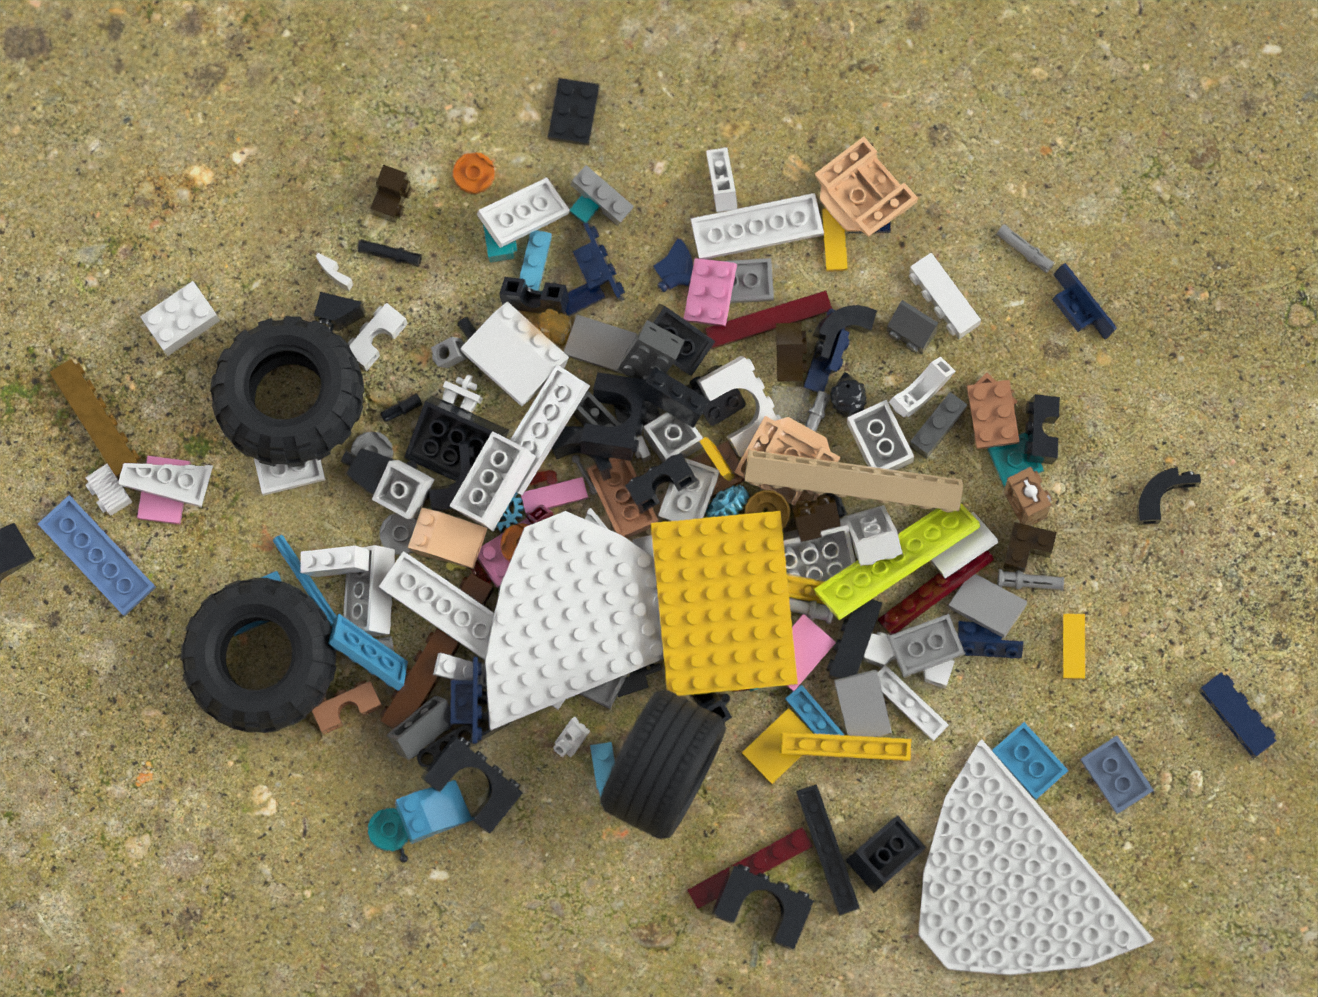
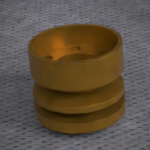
M763 490L755 493L747 500V504L743 508V514L762 513L763 509H766V512L781 511L782 529L787 525L790 518V508L788 502L781 494L771 490Z

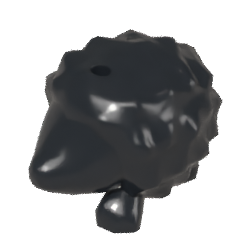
M845 372L836 383V386L831 388L832 406L843 418L850 417L864 410V406L867 404L864 384L859 383Z

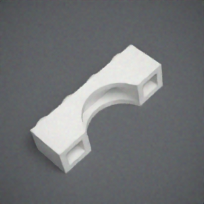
M881 632L871 634L863 658L864 662L883 668L890 661L896 659L888 640L889 635ZM950 660L923 670L925 682L946 689L955 661Z

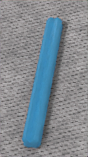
M279 535L273 539L274 544L309 597L324 611L330 621V626H333V621L337 616L311 577L300 573L301 562L284 536Z

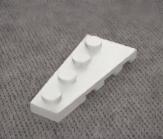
M124 463L118 485L202 507L213 465L181 466L172 464Z

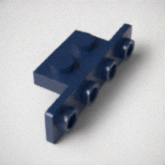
M588 222L584 223L583 225L591 242L574 250L573 254L589 289L593 290L610 282L616 297L620 301L625 300L623 296L625 293L624 287L614 277L617 274L612 263L608 264L606 256H608L604 245H600L597 240L600 235L596 227H591Z
M1066 263L1062 264L1054 273V277L1065 290L1055 295L1052 299L1077 332L1093 324L1105 340L1108 339L1117 327Z
M829 309L828 312H827V315L830 314V313H832V312H834V311H836V310H834V309ZM842 328L835 336L829 359L822 362L814 359L816 354L814 352L803 385L804 388L816 393L818 391L824 392L830 374L840 370L843 364V352L846 351L850 339H848L850 332L846 331L845 328Z
M958 621V638L965 656L1022 658L1023 641L1002 640L1001 636L975 622Z
M473 657V680H451V725H473L472 746H477V741H481L482 727H477V719H482V706H477V697H482V684H478V676H482V663L478 662V657Z

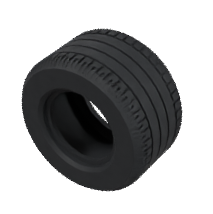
M670 690L655 692L633 725L609 773L600 797L603 810L623 822L650 834V836L656 839L670 838L691 806L718 752L726 732V725L719 715L676 695V693Z

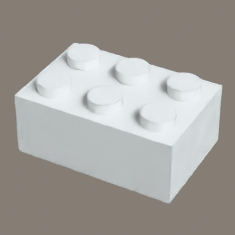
M193 281L140 316L167 357L220 321Z
M887 400L847 417V425L867 466L898 470L913 463L914 455Z

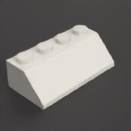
M492 431L451 502L450 507L494 531L536 456L521 445Z
M377 545L361 547L369 550V571L346 574L343 617L371 636L390 634L392 596L380 589L379 585L395 563V549Z

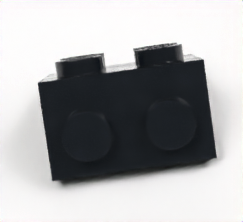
M716 365V366L711 367V368L707 371L708 373H706L705 375H707V374L713 372L714 370H716V369L722 367V365H719V366ZM705 375L690 380V384L686 386L704 396L696 380ZM738 388L732 389L710 401L703 415L709 425L715 426L746 406V402Z

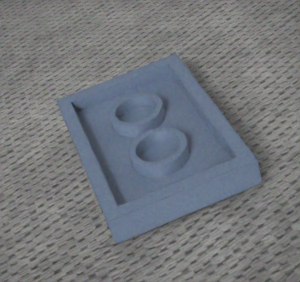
M1115 736L1080 759L1116 815L1154 791L1118 736Z

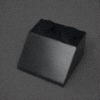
M320 292L314 318L317 322L328 326L333 332V330L341 331L365 317L366 312L361 301Z

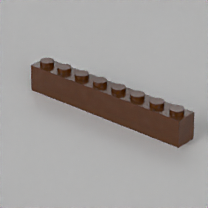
M471 573L468 578L464 577L459 585L461 591L485 606L494 591L492 585ZM439 628L434 633L430 632L425 641L427 643L423 651L420 650L414 658L416 663L412 670L409 668L406 671L404 686L399 691L395 689L391 696L393 701L390 706L386 705L380 714V717H382L381 723L392 730L424 705L441 678L440 676L433 675L438 654L443 653L454 657L461 643Z

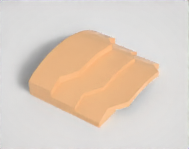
M864 136L815 173L817 180L821 184L820 201L846 231H862L868 237L899 214H903L918 201V197L905 183L900 185L878 160L876 149Z
M765 416L733 473L745 479L748 450L838 462L841 457L830 452L826 437L790 417L774 421ZM768 484L756 485L763 490H771L781 494L791 505H796V502L801 500L814 501L820 496V494H816L811 490L794 491L790 487L773 488Z

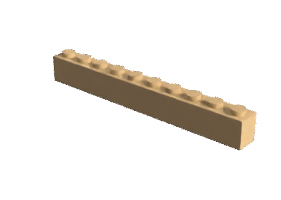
M748 450L745 468V481L752 485L768 484L773 488L790 487L794 491L811 490L816 494L833 493L837 497L854 496L859 500L876 499L880 503H889L890 501L897 502L902 506L918 505L923 509H932L933 507L940 508L944 512L959 511L963 492L962 479Z

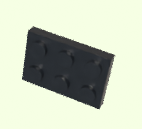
M558 78L548 140L590 145L600 84Z

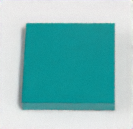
M1025 432L1019 435V444L987 448L1004 488L1009 477L1029 467L1032 468L1033 472H1044L1041 463L1027 462V454H1025L1024 448L1026 441H1028V434Z

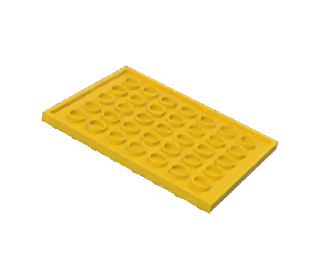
M781 511L650 523L667 690L682 696L798 684Z

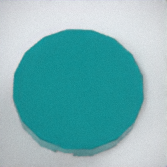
M382 809L371 817L368 823V836L376 848L385 852H394L407 844L409 838L397 809Z

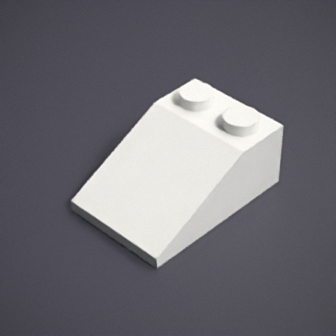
M884 505L843 517L848 525L851 543L860 565H872L876 561L893 559L897 555L902 554L897 530Z

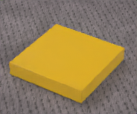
M707 437L701 439L699 442L721 475L729 482L733 480L735 474L715 444Z

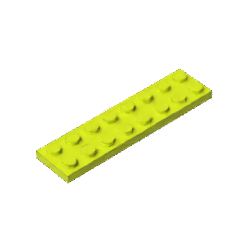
M961 503L959 511L944 512L937 508L898 533L902 554L897 555L893 559L876 561L872 565H860L857 560L814 589L815 594L840 620L981 527L980 523Z

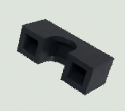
M504 277L499 293L502 305L508 302L517 311L564 317L569 303L567 288L564 284L545 282L543 291H536L527 286L525 279Z
M1034 394L1030 401H1027L1026 413L1029 414V420L1026 422L1025 433L1028 434V441H1026L1024 452L1027 454V462L1053 464L1058 459V438L1046 435L1042 429V424H1054L1059 418L1060 397Z
M682 453L670 456L659 466L651 467L642 476L632 478L625 486L639 511L643 513L660 503L656 496V489L660 484L665 482L672 483L679 492L696 482L697 479Z

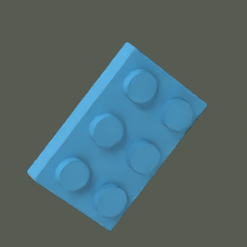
M1025 722L992 750L1035 800L1068 772V769Z

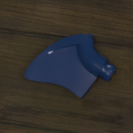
M677 239L667 256L653 265L656 273L662 280L657 285L661 292H666L679 285L687 287L690 285L693 271L692 258L685 243L681 239Z

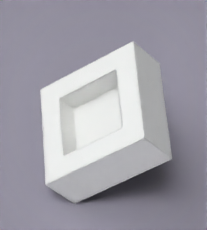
M638 437L639 448L635 455L637 458L641 457L644 463L651 460V455L643 437Z

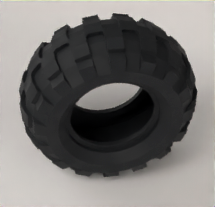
M285 316L284 320L274 321L270 318L257 322V327L248 332L243 330L233 338V344L229 349L223 350L216 362L217 369L216 373L212 376L210 387L212 409L215 418L225 437L230 440L234 447L246 457L251 456L257 459L259 463L273 467L276 464L297 467L304 466V462L312 459L319 461L330 455V451L336 445H342L352 434L351 429L354 423L359 421L363 409L362 400L365 391L363 376L357 358H355L350 346L340 335H336L328 326L320 322H308L302 320L301 317ZM284 365L304 366L316 373L321 379L319 396L307 412L298 417L283 420L268 417L256 408V391L265 375L275 368Z
M253 578L229 583L218 592L211 593L201 603V607L193 617L191 616L186 626L184 643L181 644L180 659L183 663V677L186 686L194 696L195 702L205 713L230 728L248 733H269L295 725L307 718L306 716L315 707L320 705L326 696L331 681L334 679L337 667L335 664L337 650L329 644L332 630L330 621L324 611L311 597L284 581L281 582L269 578ZM256 621L275 622L289 637L292 648L290 666L283 678L273 686L261 690L244 689L233 680L228 671L226 662L228 645L235 633L249 623Z

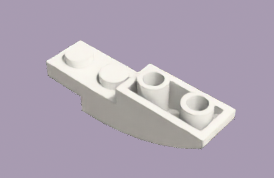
M439 653L433 675L450 679V681L473 680V662ZM482 664V676H478V684H482V689L487 690L485 664Z

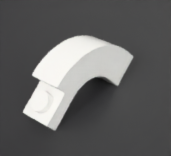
M939 357L932 361L909 387L895 395L889 401V404L896 413L903 417H910L928 402L956 371L943 358Z

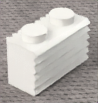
M108 464L86 477L89 482L86 484V487L92 495L96 493L99 501H97V504L103 513L107 511L111 516L132 503L123 486L118 485L119 480Z

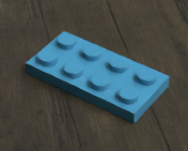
M338 614L333 621L329 644L335 650L347 655L353 662L366 668L370 674L382 679L386 685L399 691L404 686L408 661Z

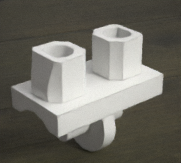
M469 374L465 379L457 378L456 383L462 385V387L447 381L443 385L445 391L442 400L454 405L457 396H463L465 398L460 408L471 413L477 403L481 404L483 398L468 391L469 388L475 391L478 386L472 383L473 376Z
M573 717L555 741L556 745L553 749L561 757L566 754L569 757L573 756L590 733V730L585 728L584 724H579L578 719Z

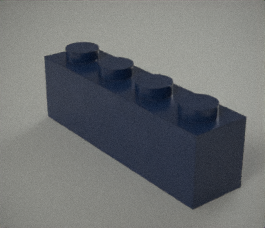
M1220 672L1203 685L1199 692L1252 759H1255L1277 741L1274 738L1276 734L1269 726L1265 727L1261 722L1262 717L1259 712L1249 707L1246 696L1241 691L1239 693L1233 687V680L1227 674L1224 676Z

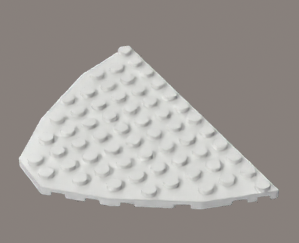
M567 511L524 527L519 543L500 584L490 641L485 658L490 730L664 659L653 556L624 536Z
M981 739L945 797L923 874L919 936L947 970L1017 975L1090 967L1152 942L1154 939Z

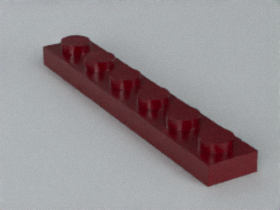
M986 550L947 578L938 573L878 618L879 624L889 635L898 633L994 560L992 554Z
M803 827L731 866L737 867L738 864L750 868L749 872L757 875L758 872L764 874L807 851L813 845ZM730 867L687 889L697 910L717 900Z

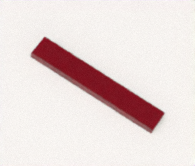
M825 290L726 322V326L713 325L707 327L705 331L708 337L716 341L711 349H715L776 330V323H798L827 314L828 310L832 309Z

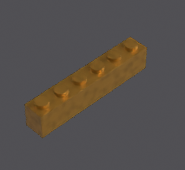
M69 359L50 371V374L119 480L123 464H139L137 461L140 460V457L134 448L130 450L127 446V443L130 441L123 431L119 433L115 426L119 424L112 414L107 415L104 410L107 408V405L101 396L97 398L93 393L96 391V388L91 380L86 381L83 374L86 372L80 363L75 364L72 359Z

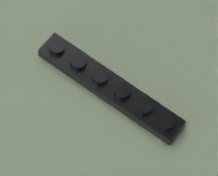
M817 784L797 790L796 793L839 916L859 910L860 906Z

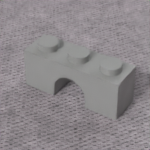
M587 165L584 166L570 184L584 198L588 197L602 209V213L617 226L634 207Z

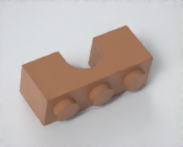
M364 680L354 685L355 688L346 691V689L334 694V698L328 701L323 699L320 705L312 710L324 735L344 726L340 719V713L347 705L357 706L363 717L383 708L371 681L366 682Z

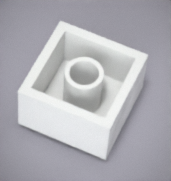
M668 412L644 426V436L662 463L670 456L682 453L683 457L686 458L703 447L699 442L703 437L696 427L692 428Z
M400 460L389 461L372 500L407 519L417 518L435 479Z

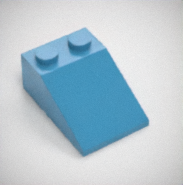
M456 780L448 782L441 792L430 787L396 799L395 802L396 809L411 844L472 821Z

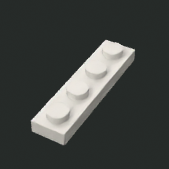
M886 665L878 672L882 693L932 741L948 727V724Z

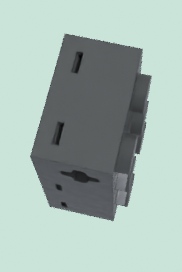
M647 320L626 350L617 370L623 372L628 377L647 380L654 367L667 373L675 362L685 340Z

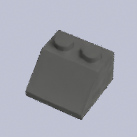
M902 300L887 325V332L895 341L901 340L906 343V347L912 352L917 353L918 351L923 354L936 335L938 322Z

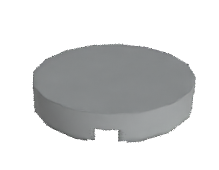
M365 432L355 439L351 447V453L357 456L361 448L393 459L392 444L386 436L379 432Z
M398 513L388 516L380 527V540L383 547L395 549V555H401L403 551L407 554L412 553L413 551L408 548L417 519H407Z

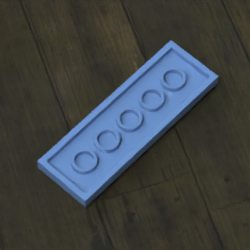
M70 495L38 523L46 534L123 616H126L156 588Z

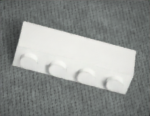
M932 253L910 267L909 277L911 281L921 287L923 297L927 302L931 301L935 306L934 311L940 319L944 318L948 324L946 327L952 336L956 335L960 339L980 325L981 319Z

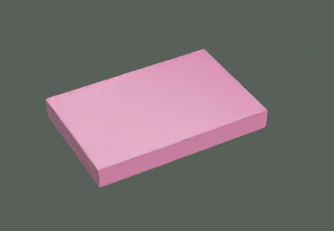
M147 456L146 464L185 466L190 465L191 462ZM141 492L137 518L180 525L184 503Z
M804 614L792 626L798 684L786 685L791 691L796 690L836 643Z

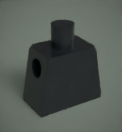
M364 448L360 449L357 456L346 451L341 458V463L350 467L346 473L347 476L372 497L388 462L394 461L392 458Z

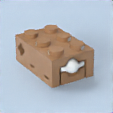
M1031 467L1009 477L1004 488V494L1019 522L1029 526L1047 518L1051 507L1050 502H1052L1049 492L1047 490L1044 491L1040 484L1042 479L1037 471L1033 472Z

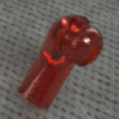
M554 470L537 472L530 482V486L547 481V484L553 485L558 480L556 477L557 473Z
M477 560L474 569L470 568L472 574L491 584V578L482 570Z

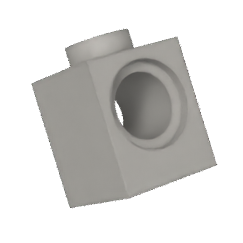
M450 337L431 347L433 361L438 367L450 368L468 358L460 351L464 345L462 338Z

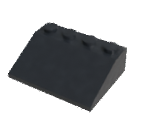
M432 395L423 405L404 458L410 461L414 460L418 465L457 481L461 474L459 444L463 441H470V446H474L475 459H472V462H475L492 431L506 438L509 429Z

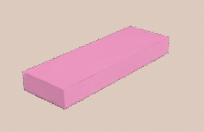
M583 477L529 490L521 495L526 515L539 505H544L550 509L588 499Z

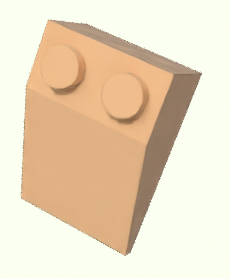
M421 508L408 548L420 556L474 569L487 528L442 512Z

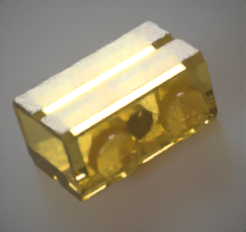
M550 308L545 313L542 312L537 322L539 330L549 340H554V343L560 346L566 345L572 330L570 317L562 313L558 314L557 311Z

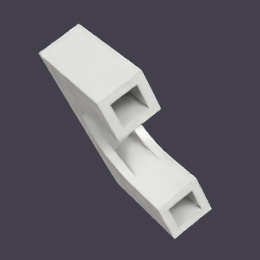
M743 356L696 380L705 398L710 401L736 388L746 389L752 394L756 404L753 419L746 426L726 436L738 457H742L765 416L774 421L781 419L779 415H775L772 409L775 407L773 401L769 396L766 397L763 392L765 388L763 382L759 377H755L753 373L755 368L751 360Z

